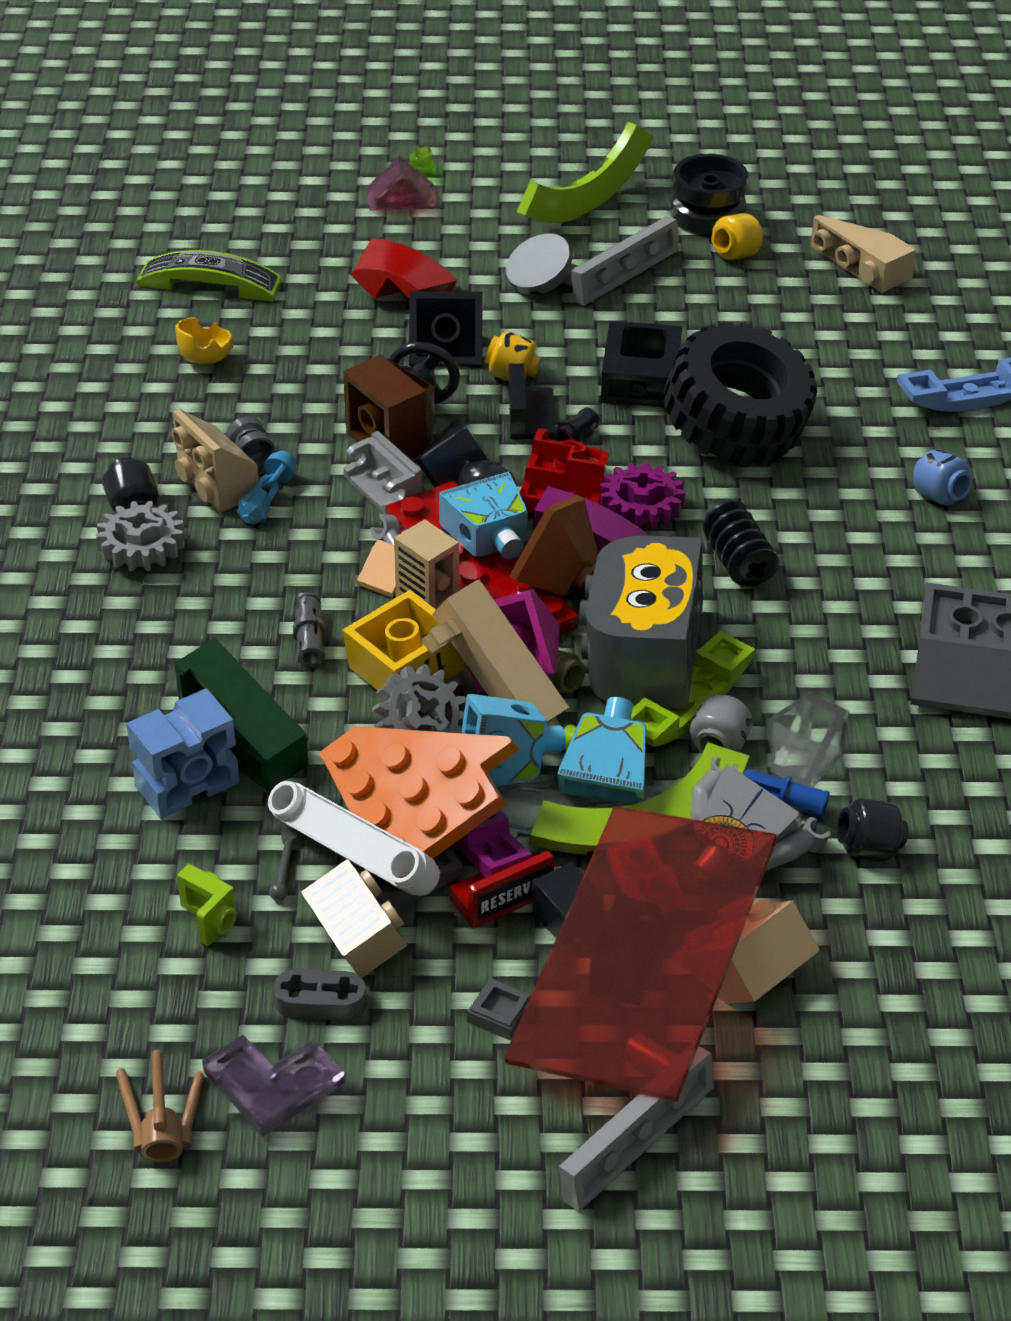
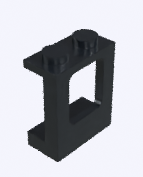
M609 321L601 373L600 402L665 407V385L682 344L683 326Z

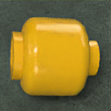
M741 213L722 217L713 228L712 244L717 254L723 259L732 261L752 257L762 246V228L758 220L750 214Z

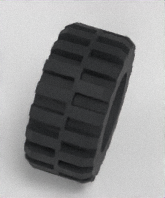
M722 322L718 327L712 324L692 333L687 337L685 343L681 345L665 385L664 405L667 414L670 415L669 419L674 428L682 431V438L689 444L692 442L696 444L698 451L706 455L708 453L718 456L717 460L727 463L730 460L737 461L738 465H749L752 461H756L758 465L770 462L772 458L774 460L781 458L790 449L795 447L815 405L818 393L817 383L810 364H805L804 355L798 349L793 350L790 342L783 337L779 339L772 335V331L762 328V330L755 329L752 324L742 323L738 326L734 325L733 322ZM728 388H733L748 394L749 396L753 397L754 399L738 395L729 390Z

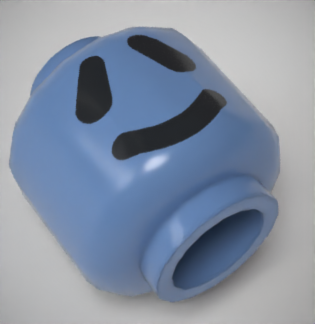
M935 449L927 452L915 464L913 471L914 488L921 496L945 506L952 505L966 497L971 489L972 475L970 466L963 458L941 449Z

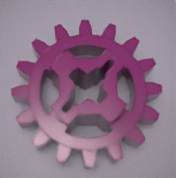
M631 462L628 463L627 470L615 467L614 475H604V483H600L599 501H601L602 506L621 515L639 528L648 524L654 530L657 528V522L670 525L671 517L679 518L681 516V508H684L685 503L684 482L676 480L675 472L665 474L664 466L662 465L652 469L648 462H644L642 466L636 468Z

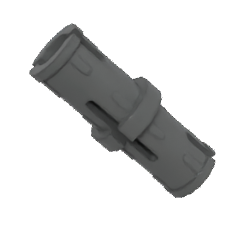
M304 592L299 594L297 599L294 600L296 620L293 624V636L298 642V662L304 667L315 668L320 666L322 661L325 660L323 639L326 635V624L321 618V599L319 596L312 592Z

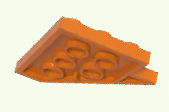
M354 726L321 750L319 754L350 812L418 848L433 859L507 805L488 773L520 749L510 737Z

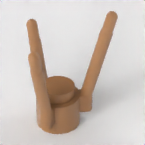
M154 1050L152 1053L153 1109L146 1113V1118L143 1121L141 1120L126 1071L120 1068L116 1071V1076L134 1135V1151L141 1152V1155L149 1161L167 1162L178 1158L182 1154V1148H189L191 1146V1128L202 1091L204 1073L201 1071L195 1073L181 1121L173 1109L165 1107L162 1052Z

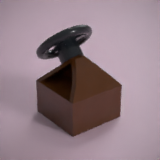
M413 342L397 348L390 355L389 359L378 355L344 370L346 433L359 442L371 437V433L379 431L410 460L417 458L430 445L434 428L435 404L449 399L459 386L460 371L454 358L437 345L426 342ZM415 353L428 354L423 363L416 364L414 367L398 365L408 355ZM440 361L446 366L449 373L448 383L442 390L434 378V369Z

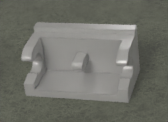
M379 431L371 433V437L359 441L347 449L346 453L350 457H355L362 453V456L357 462H352L343 468L344 477L382 513L386 514L385 505L422 492V470Z

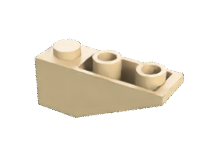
M821 215L814 217L811 247L880 293L912 279L916 249L896 236Z

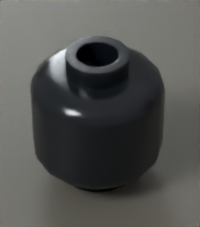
M129 457L118 459L109 466L103 475L102 485L109 505L115 513L117 506L129 509L131 508V502L134 501L138 505H145L148 501H152L153 506L158 501L159 491L149 465L143 461Z
M866 798L856 799L848 807L843 808L836 825L838 842L843 844L845 851L849 855L877 861L891 859L897 853L898 848L905 846L909 833L908 824L906 821H903L902 814L896 805L890 802Z

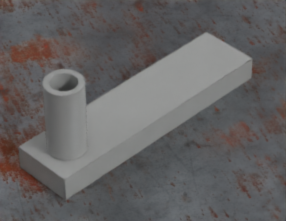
M665 216L579 266L571 263L572 270L562 283L572 286L574 302L585 306L679 251L676 219Z
M637 1036L629 1043L625 1052L626 1062L655 1078V1080L559 1165L563 1200L565 1203L577 1211L582 1210L714 1088L711 1053L694 1044L679 1058L643 1036Z

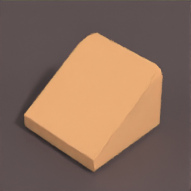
M381 540L375 543L357 579V585L393 598L396 594L394 545Z

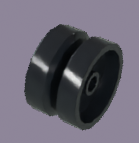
M713 153L697 154L684 158L677 163L673 172L672 218L676 219L680 227L691 232L712 234L713 228L720 218L745 213V194L748 189L749 177L747 168L736 159Z

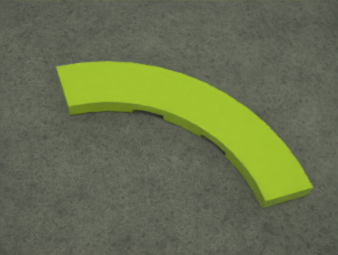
M628 122L615 146L605 157V161L596 172L591 171L568 187L544 186L530 181L517 209V213L545 223H562L581 217L607 202L626 183L646 154L654 136L638 125Z
M707 742L703 754L696 765L676 785L655 797L631 805L614 808H578L543 800L528 844L554 851L587 855L588 851H608L650 838L654 847L666 844L694 830L695 827L690 820L692 790L710 770L712 758H721L720 769L723 770L727 764L731 767L735 764L738 766L737 771L742 774L745 771L750 756Z

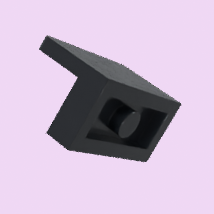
M509 363L510 439H534L538 428L548 430L549 438L554 439L556 428L553 388H525L524 363Z

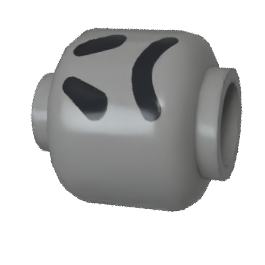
M717 694L709 696L701 703L689 729L690 738L702 754L707 742L740 752L753 726L752 714L744 703L730 695Z

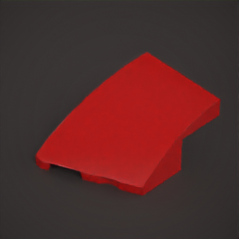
M376 238L369 241L351 274L374 299L395 294L398 288L408 298L409 291H452L458 281L443 266L423 253L397 242Z
M538 428L533 439L532 452L526 466L524 482L519 492L527 512L534 513V509L547 486L579 495L599 504L600 483H604L609 453L595 447L586 446L573 439L559 442L549 438L548 430Z

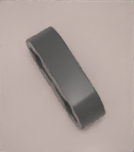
M292 969L281 973L273 984L275 1008L281 1015L287 1018L347 1021L359 1017L366 1007L365 982L359 975L353 972ZM300 990L298 997H291L293 991ZM341 993H349L347 999H339Z

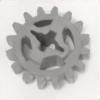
M134 501L131 502V508L129 509L117 506L116 515L105 513L103 515L104 523L97 524L98 533L96 534L98 551H102L104 561L113 559V566L115 568L122 566L124 563L128 564L129 571H134L136 567L141 566L146 571H149L152 563L165 566V558L176 559L178 557L177 549H182L185 546L183 520H179L177 511L168 513V506L166 504L153 508L152 501H148L145 505H138Z
M410 665L402 669L400 675L395 672L385 680L387 686L377 690L376 695L383 702L372 707V712L382 715V720L374 726L375 728L462 733V727L458 724L463 722L464 712L459 711V705L463 704L466 698L465 696L455 697L453 691L458 685L456 681L450 682L447 685L443 682L445 671L439 670L431 676L428 665H422L416 669V672ZM420 709L424 713L421 717L418 714Z

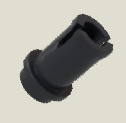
M585 407L570 420L561 421L556 427L555 440L559 442L573 439L582 443L583 438L599 427L600 419L598 414L593 409Z

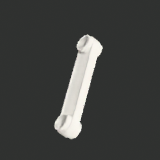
M283 781L271 791L268 798L269 810L277 819L360 867L367 869L369 872L408 894L423 896L430 893L436 887L440 877L438 865L429 855L299 783Z

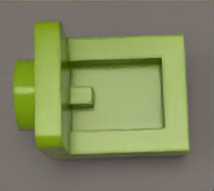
M188 863L177 874L180 905L196 914L199 942L210 946L220 935L226 934L232 928L237 918L233 886L223 882L216 874L204 872Z

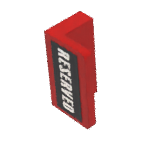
M545 851L536 856L532 855V858L489 877L478 873L449 886V899L472 929H475L531 904L533 880L554 871V857L549 851Z

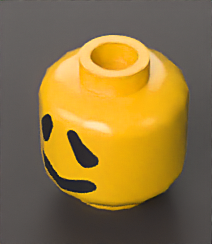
M506 331L500 337H493L484 363L489 365V372L492 376L509 382V363H524V378L526 380L528 376L532 378L536 376L542 357L536 355L537 344L535 341Z

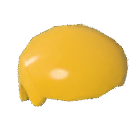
M191 317L179 321L175 326L179 352L185 360L191 363L207 365L220 362L227 357L233 347V336L230 331L220 328L217 322H213L209 328H203L200 326L197 318Z

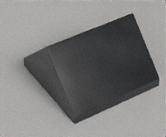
M409 291V343H431L446 350L454 358L457 365L482 366V292ZM415 353L409 355V365L423 363L428 354Z

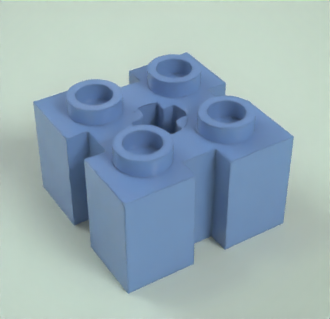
M207 688L176 701L173 711L166 715H163L157 709L126 723L130 750L137 757L136 760L132 761L135 787L160 819L192 805V796L204 791L210 797L239 784L237 757L229 749L236 745L233 719Z

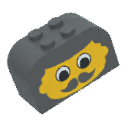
M629 536L615 540L599 552L594 574L586 576V600H581L580 626H586L587 634H583L581 656L582 660H588L591 689L598 697L605 701L610 697H622L631 701L633 706H635L645 697L663 708L688 709L703 611L702 538Z

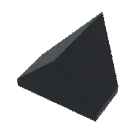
M461 417L456 418L415 459L434 488L451 481H455L458 484V477L462 468L469 463L482 460L490 461Z

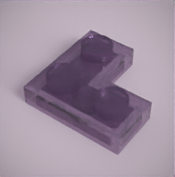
M244 1035L202 1060L204 1074L261 1136L266 1135L344 1084V1071L314 1040L274 1065Z

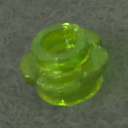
M416 145L414 152L409 154L410 165L413 173L419 172L423 178L425 174L434 172V160L429 146L420 148V146Z

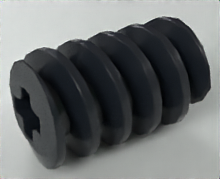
M730 500L722 502L710 510L703 522V532L731 580L738 585L749 587L759 585L770 579L779 568L780 560L776 552L773 551L770 542L767 541L764 533L760 530L759 525L754 521L752 514L746 510V505L740 501Z

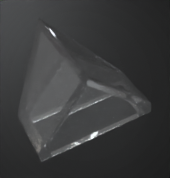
M808 691L806 696L768 718L772 758L770 771L783 778L790 776L792 781L814 788L843 755L849 710Z

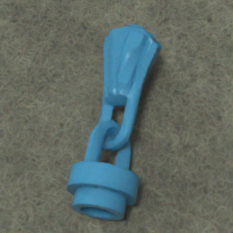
M281 450L270 454L264 463L266 475L259 479L249 493L238 499L239 508L237 513L245 523L258 524L266 522L269 506L279 489L278 482H289L297 470L296 460L289 452ZM263 486L265 489H268L272 486L268 494L265 490L262 489Z

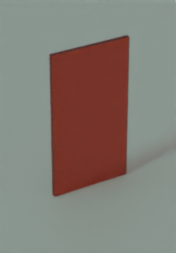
M614 806L504 1056L505 1063L678 1102L777 842L776 834Z

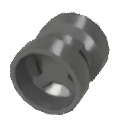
M245 416L233 421L228 427L226 436L257 464L258 469L264 467V463L270 454L275 452V446L265 433L260 421L254 417Z

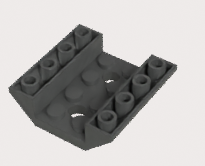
M926 582L923 590L920 615L921 627L910 704L1011 719V594Z

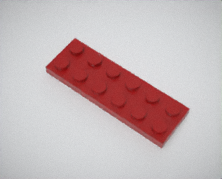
M451 481L385 505V512L388 515H394L398 519L399 534L425 519L451 536L439 522V492L455 488L457 483ZM459 543L460 590L478 579L493 600L534 589L560 624L559 635L578 628L579 615L559 594L515 581L509 577L521 553L512 559H505L499 551L482 557H476Z

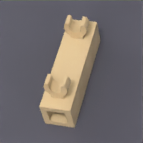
M478 579L446 598L432 614L439 625L429 631L430 634L421 640L428 651L433 654L451 642L488 696L528 701L533 703L544 716L547 726L561 725L557 718L569 706L481 581Z

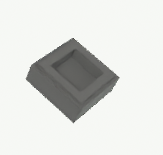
M490 978L467 1011V1022L511 1041L533 1007V995Z

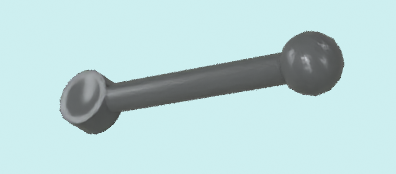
M292 827L285 828L281 832L282 843L284 844L276 883L269 889V895L275 901H282L287 896L288 891L285 881L293 846L300 841L299 831Z

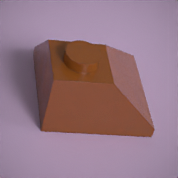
M576 495L547 507L509 577L515 581L563 596L578 589H585L586 576L594 574L592 566L597 559L598 551L584 498Z

